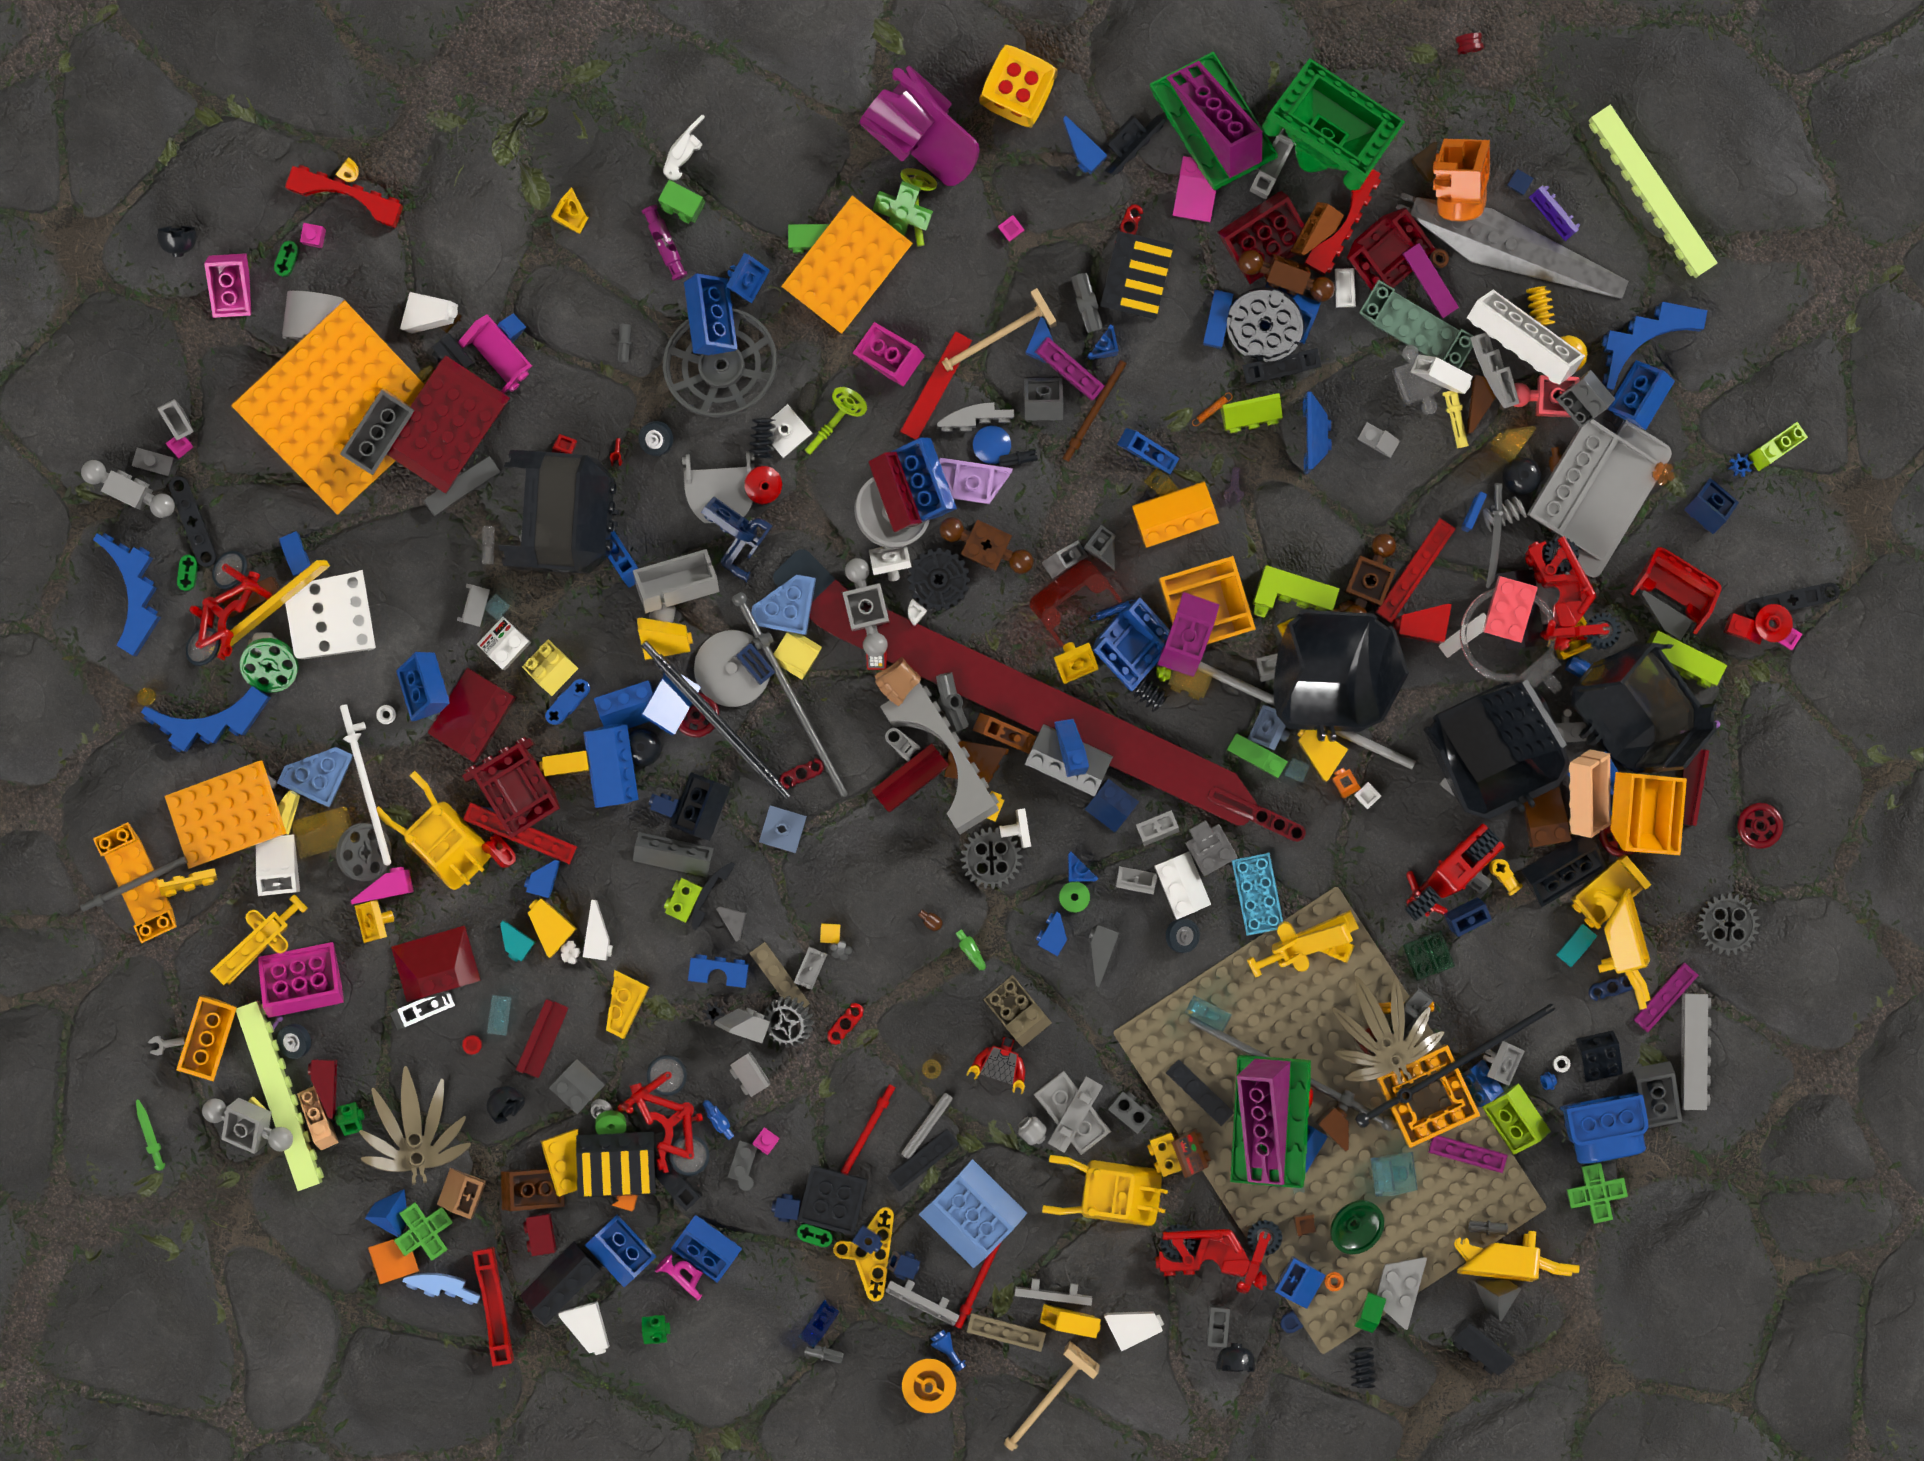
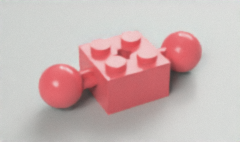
M1540 375L1537 378V390H1530L1523 383H1514L1519 399V404L1514 405V407H1523L1529 401H1535L1536 416L1571 418L1553 395L1558 392V396H1560L1579 377H1569L1559 385L1550 381L1546 375Z

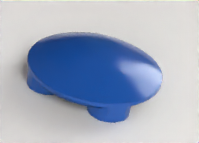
M987 426L979 430L975 435L973 450L979 460L988 464L999 463V456L1010 453L1011 440L1007 432L1002 428Z

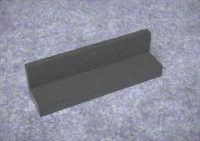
M639 832L635 843L633 861L708 877L714 848Z

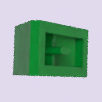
M1368 1292L1354 1326L1373 1333L1380 1323L1386 1298Z

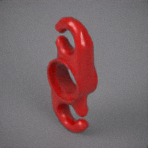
M1133 204L1125 212L1120 231L1128 233L1124 230L1123 226L1125 223L1131 222L1134 224L1135 229L1130 234L1136 235L1141 216L1133 217L1131 211L1136 209L1141 215L1143 214V209L1139 205Z
M852 1003L850 1005L851 1008L859 1010L858 1015H852L851 1009L848 1008L845 1014L828 1031L827 1039L831 1044L838 1045L841 1043L840 1040L832 1038L834 1032H838L840 1039H844L845 1035L862 1018L864 1009L860 1004ZM847 1018L851 1021L849 1029L841 1028L840 1021Z

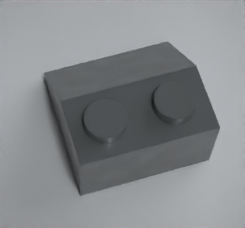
M1024 378L1025 420H1063L1062 378Z
M576 1059L549 1089L578 1114L605 1084L582 1062Z

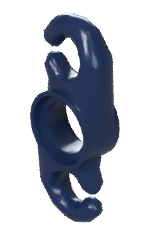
M1620 976L1619 978L1607 979L1593 984L1589 988L1588 993L1592 1000L1597 1001L1598 997L1593 993L1596 988L1601 990L1600 998L1603 999L1607 996H1616L1628 992L1633 987L1631 983L1629 986H1624V976ZM1609 982H1615L1617 985V990L1614 993L1607 991V984Z

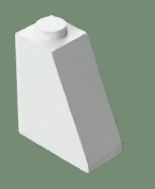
M410 292L400 329L413 334L452 324L457 316L458 305L448 300Z
M1424 355L1417 356L1410 371L1446 389L1465 394L1470 388L1473 377L1437 357Z
M598 1301L560 1311V1319L589 1353L594 1352L595 1355L606 1352L610 1345Z
M1154 1311L1104 1314L1121 1351L1163 1331L1161 1326L1164 1323L1160 1315L1156 1316Z

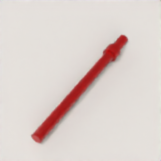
M889 1084L883 1096L879 1097L876 1103L878 1104L840 1172L849 1173L884 1108L888 1107L889 1099L896 1088L893 1085Z
M1001 1243L986 1257L965 1303L960 1307L959 1318L954 1326L961 1329L967 1315H970L973 1309L971 1308Z

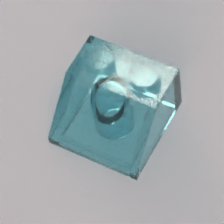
M1413 1152L1371 1158L1376 1197L1395 1196L1418 1190Z

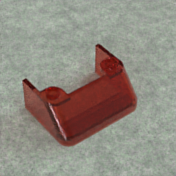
M1088 560L1078 562L1030 600V609L1060 648L1064 644L1053 631L1061 621L1060 613L1056 607L1083 586L1087 585L1094 593H1101L1107 589L1117 604L1122 602V599L1106 578Z

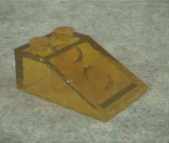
M347 807L332 809L292 822L291 826L300 859L337 848L341 835L351 827ZM354 833L350 836L352 842H355Z

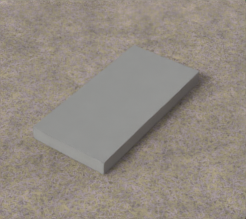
M1062 1071L1034 1093V1096L1058 1125L1078 1088L1065 1071ZM1092 1106L1071 1141L1080 1155L1111 1132Z

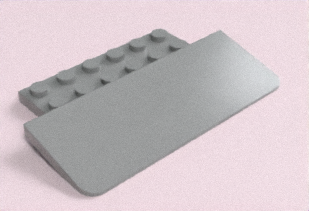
M1591 420L1582 428L1579 427L1527 515L1555 532L1551 541L1565 536L1566 539H1570L1569 542H1574V546L1579 549L1577 551L1579 553L1578 561L1585 574L1589 577H1598L1672 455L1671 449L1656 437L1627 420H1623L1616 434L1595 420Z

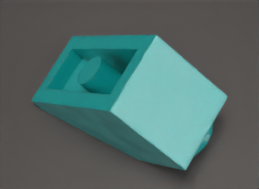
M505 920L502 921L500 926L505 951L509 953L508 957L515 962L518 960L524 961L536 941Z

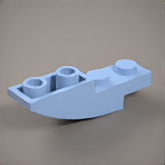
M418 1273L408 1275L402 1281L407 1283L406 1286L413 1290H417V1288L422 1289L424 1294L430 1297L439 1296L442 1290H444V1294L454 1298L457 1295L463 1298V1302L473 1305V1303L477 1304L482 1295L465 1288L466 1279L448 1274Z

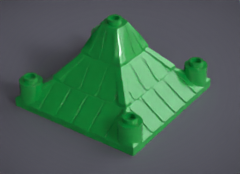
M1309 58L1269 112L1262 128L1268 136H1278L1283 128L1286 130L1285 132L1296 146V158L1302 170L1310 173L1326 170L1327 168L1347 170L1348 172L1343 178L1346 188L1358 190L1405 121Z

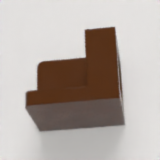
M1312 1212L1293 1215L1297 1236L1316 1232L1314 1214Z

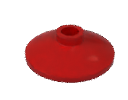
M758 466L752 469L746 476L744 482L745 492L752 501L758 504L771 503L781 493V477L775 469L769 466ZM766 482L768 487L762 489V484Z
M1778 604L1764 606L1759 610L1755 618L1757 633L1768 642H1780L1786 639L1793 627L1790 612ZM1770 620H1772V621L1774 622V626H1773V627H1770V626H1769V621H1770Z

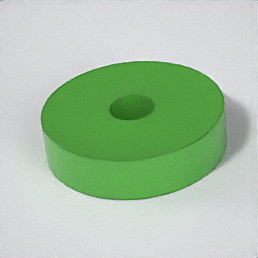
M1069 882L1062 887L1059 900L1067 911L1080 912L1089 904L1090 893L1084 884ZM1073 893H1076L1078 895V899L1076 901H1073L1071 899V895Z
M614 1110L602 1112L595 1121L596 1132L598 1134L624 1133L626 1131L625 1116Z

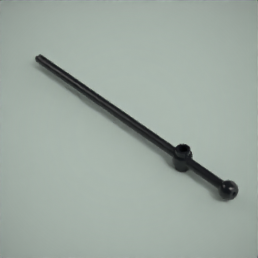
M1554 1004L1547 1005L1408 1089L1400 1088L1397 1090L1395 1097L1368 1113H1359L1355 1118L1360 1128H1365L1370 1124L1371 1119L1398 1103L1410 1102L1413 1094L1554 1011L1555 1007L1546 1012V1009ZM1405 1092L1406 1097L1403 1099L1402 1094Z

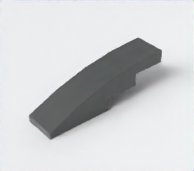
M489 456L459 475L447 494L437 490L426 498L424 503L435 517L464 499L485 482L497 476L500 470Z
M1419 987L1404 1003L1405 1028L1403 1041L1409 1035V1031L1419 1016L1433 1002V998ZM1391 1019L1388 1024H1389L1391 1033L1394 1034L1393 1025H1392V1019Z

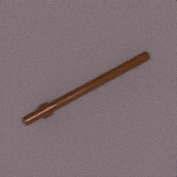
M1119 361L1076 436L1070 440L1069 448L1064 454L1063 460L1069 462L1074 452L1080 448L1084 435L1127 363L1124 361Z

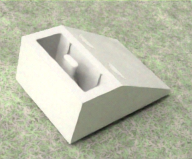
M294 835L279 836L256 845L258 896L300 892Z

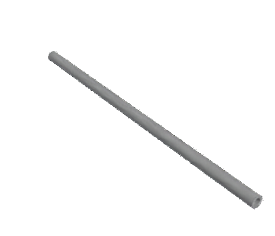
M1200 662L1197 671L1275 706L1274 695ZM1335 731L1336 735L1411 770L1414 767L1415 760L1359 734Z

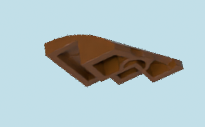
M966 741L958 742L960 748L965 747L970 757L967 759L970 764L974 762L980 772L977 773L979 778L984 777L987 784H989L993 774L1000 766L999 762L1004 755L1008 754L1009 749ZM949 750L947 761L949 766L946 768L945 777L958 779L956 762L952 752Z

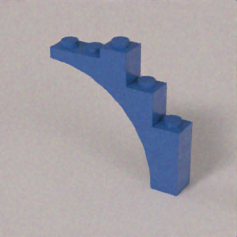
M1661 302L1659 306L1655 307L1654 317H1656V320L1635 316L1633 321H1629L1628 332L1630 334L1608 331L1607 335H1603L1601 346H1604V352H1609L1611 355H1607L1605 366H1608L1607 374L1604 373L1602 384L1605 385L1608 391H1613L1625 362L1646 341L1673 331L1689 330L1701 332L1704 330L1708 310Z
M97 533L93 540L102 546L115 560L127 587L128 615L124 631L117 646L132 656L137 657L161 619L157 615L158 611L150 606L145 608L157 589L153 586L154 582L145 576L142 579L153 558L149 556L150 552L143 547L139 549L133 547L129 553L130 548L122 543L118 546L112 542L114 538L104 533L101 535Z
M252 686L230 708L205 718L188 720L173 718L161 714L148 706H145L141 713L145 715L144 719L149 723L154 724L155 722L160 725L159 729L167 735L172 734L168 741L172 743L171 747L178 752H187L199 734L201 735L200 739L207 744H210V742L216 744L228 726L230 727L229 731L236 736H239V734L245 736L271 697Z

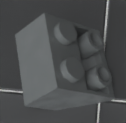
M1590 370L1576 380L1556 400L1577 425L1582 428L1608 409L1615 398Z

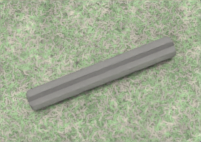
M943 1094L904 1148L902 1155L905 1158L910 1159L948 1107L953 1099L949 1094Z

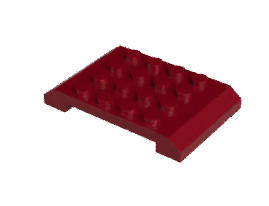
M445 356L410 406L415 411L386 455L447 494L456 481L457 476L498 415L501 414L510 398L448 356Z

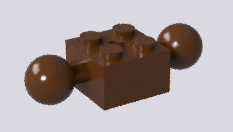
M1254 250L1244 252L1239 258V267L1242 272L1248 275H1254L1258 272L1264 273L1266 282H1269L1268 285L1273 288H1285L1287 293L1297 296V293L1303 295L1304 290L1307 289L1310 290L1312 297L1318 301H1327L1334 294L1335 287L1329 278L1318 277L1315 280L1310 279L1311 272L1309 267L1276 254H1272L1269 263H1267Z
M954 517L946 518L940 525V534L946 541L954 542L960 539L966 542L961 553L962 557L996 572L1002 559L1009 562L1011 569L1018 574H1025L1033 567L1034 560L1031 553L1023 549L1016 550L1015 552L1007 549L1012 535L980 520L976 521L972 532L965 530L962 522ZM986 541H989L992 548L983 550L982 542L986 543Z
M1379 534L1373 539L1372 550L1374 556L1372 560L1363 556L1357 558L1344 593L1357 599L1355 604L1347 607L1344 612L1367 613L1365 610L1367 602L1379 607L1382 606L1396 571L1383 565L1385 558L1393 555L1396 550V541L1391 535ZM1372 577L1374 584L1368 586L1365 579Z

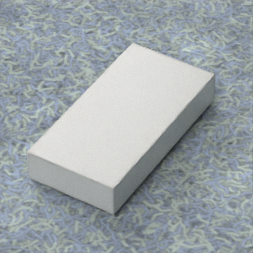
M1354 268L1335 269L1336 308L1356 306Z

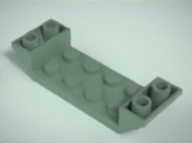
M1378 280L1359 314L1377 328L1421 354L1437 357L1460 369L1473 348L1470 339L1473 335L1463 329L1458 330L1395 293V289Z

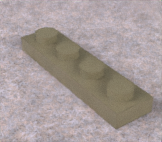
M766 942L750 952V955L781 997L783 996L785 999L787 996H790L791 1000L797 998L798 1003L804 1001V1008L810 1004Z
M971 1313L967 1333L1039 1352L1042 1351L1046 1332L975 1313Z

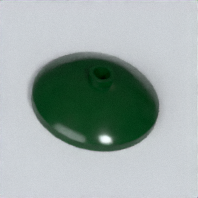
M1358 1200L1345 1205L1336 1214L1331 1224L1330 1235L1333 1244L1346 1254H1360L1369 1250L1377 1243L1383 1233V1213L1378 1206L1366 1200Z

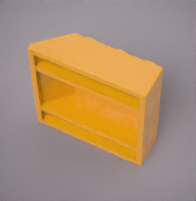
M1234 556L1159 578L1172 624L1183 592L1220 604L1207 645L1256 630Z
M1615 772L1611 832L1623 851L1680 855L1686 778Z

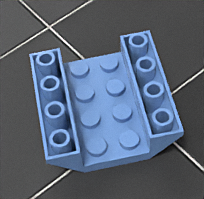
M973 1159L919 1213L973 1268L983 1261L1027 1214Z

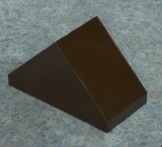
M1437 142L1431 143L1410 161L1427 183L1433 181V163L1436 159Z

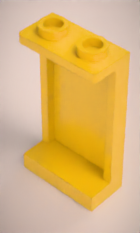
M1623 855L1571 898L1574 903L1572 907L1579 914L1583 913L1586 917L1584 921L1590 928L1600 929V925L1608 919V916L1602 905L1595 904L1601 898H1594L1598 890H1604L1620 899L1626 889L1630 888L1634 897L1642 889L1646 890L1651 884L1629 857Z

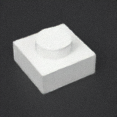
M1369 782L1354 795L1366 809L1381 797Z

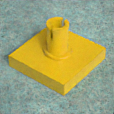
M1072 642L1066 643L1063 646L1065 653L1054 657L1064 684L1099 669L1089 643L1075 648Z
M378 900L356 905L355 910L364 943L387 937L384 924L394 922L392 911L389 910L381 913Z

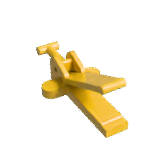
M295 894L289 899L293 904L281 916H278L275 911L267 919L257 910H251L246 914V922L254 931L210 971L223 985L226 983L230 985L268 945L279 954L287 951L288 942L281 935L288 928L285 921L298 909L302 913L308 909Z
M1351 910L1297 934L1293 926L1289 922L1284 921L1277 928L1281 941L1272 945L1273 955L1257 962L1254 957H1250L1247 959V962L1255 977L1262 975L1261 968L1278 961L1280 967L1293 963L1297 971L1303 972L1309 967L1308 954L1352 942L1353 938L1350 933L1359 929V926Z

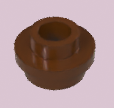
M1436 249L1431 253L1430 261L1435 268H1443L1448 264L1449 256L1445 250ZM1436 256H1441L1442 262H1437Z

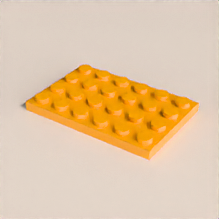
M852 195L781 287L842 334L913 243Z
M262 760L165 796L183 854L188 862V869L287 834Z

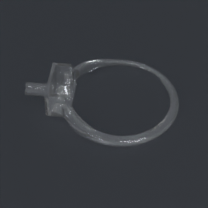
M1495 588L1478 596L1467 608L1460 627L1461 647L1472 667L1482 675L1493 680L1513 682L1528 679L1534 688L1543 681L1554 694L1559 692L1563 686L1551 674L1561 665L1554 656L1555 640H1548L1546 647H1550V649L1519 676H1516V673L1500 674L1492 672L1476 661L1467 643L1468 622L1474 610L1484 600L1493 596ZM1535 595L1534 602L1544 612L1547 622L1554 620L1547 604L1539 596Z

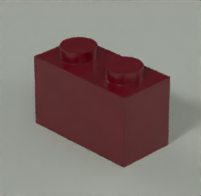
M551 1213L528 1216L524 1222V1231L529 1235V1240L527 1241L528 1252H531L532 1256L555 1253L557 1249Z

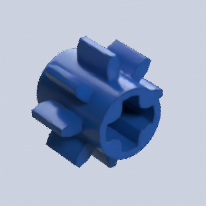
M1736 454L1737 460H1729L1732 466L1728 470L1734 471L1733 476L1741 474L1743 478L1745 477V471H1752L1749 465L1753 461L1747 460L1748 455L1741 458L1740 454ZM1742 461V462H1743L1742 466H1743L1744 468H1742V469L1739 470V469H1738L1739 465H1738L1737 463H1739V462Z

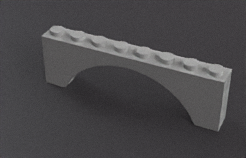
M919 682L908 693L900 706L889 700L880 707L893 727H913L927 731L939 738L952 752L957 766L958 786L955 799L947 815L958 833L962 834L999 811L996 805L999 801L994 793L989 794L987 791L989 785L984 777L980 779L977 775L980 771L974 762L970 764L968 761L969 753L965 747L960 748L958 745L960 739L955 731L951 733L948 729L951 725L945 716L941 717L938 713L942 710L937 702H931L929 697L932 694L927 686L922 687Z

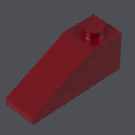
M313 1059L308 1064V1075H311V1081L328 1118L333 1119L336 1115L337 1060Z

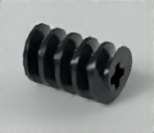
M752 419V422L757 424V426L751 427L756 433L750 435V437L756 439L750 442V445L755 446V449L749 450L750 453L754 454L753 457L773 458V455L768 452L774 450L773 447L769 446V444L774 443V440L769 437L775 435V432L770 430L776 428V425L771 423L775 419Z
M1145 676L1134 689V697L1136 698L1141 695L1140 702L1142 703L1147 700L1146 707L1153 705L1152 712H1155L1169 695L1164 698L1165 691L1162 690L1158 693L1159 686L1157 685L1152 688L1153 681L1151 680L1146 683L1147 676Z
M1372 1347L1355 1348V1351L1349 1353V1355L1355 1356V1359L1350 1360V1363L1356 1364V1366L1350 1368L1351 1371L1356 1372L1351 1378L1357 1380L1351 1386L1357 1388L1376 1387L1371 1384L1375 1382V1378L1371 1377V1375L1375 1374V1370L1370 1369L1374 1366V1362L1369 1361L1374 1358V1355L1369 1353L1373 1351Z

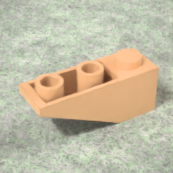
M314 1086L297 1093L315 1145L320 1150H324L339 1143L331 1120L328 1118Z

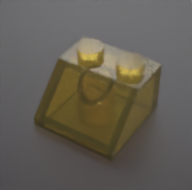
M1529 426L1506 430L1503 433L1499 432L1491 442L1493 444L1491 450L1507 462H1511L1536 430V427Z

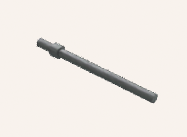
M183 856L103 895L100 893L94 896L92 900L81 904V910L85 912L95 906L100 907L106 901L188 863L187 859Z

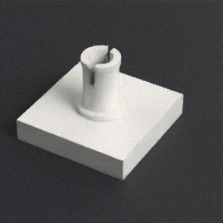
M788 404L771 418L775 419L771 423L775 424L776 428L770 429L775 432V435L769 438L774 440L772 446L783 458L813 434Z
M907 546L902 548L880 547L869 550L874 575L887 572L889 581H897L900 579L898 570L911 567Z
M1025 808L1015 810L1017 822L1016 824L999 826L1001 838L1018 835L1021 848L1031 847Z

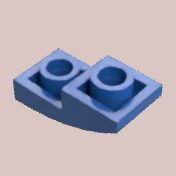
M295 531L279 538L290 570L295 577L310 566V561L307 553L304 551L300 535Z

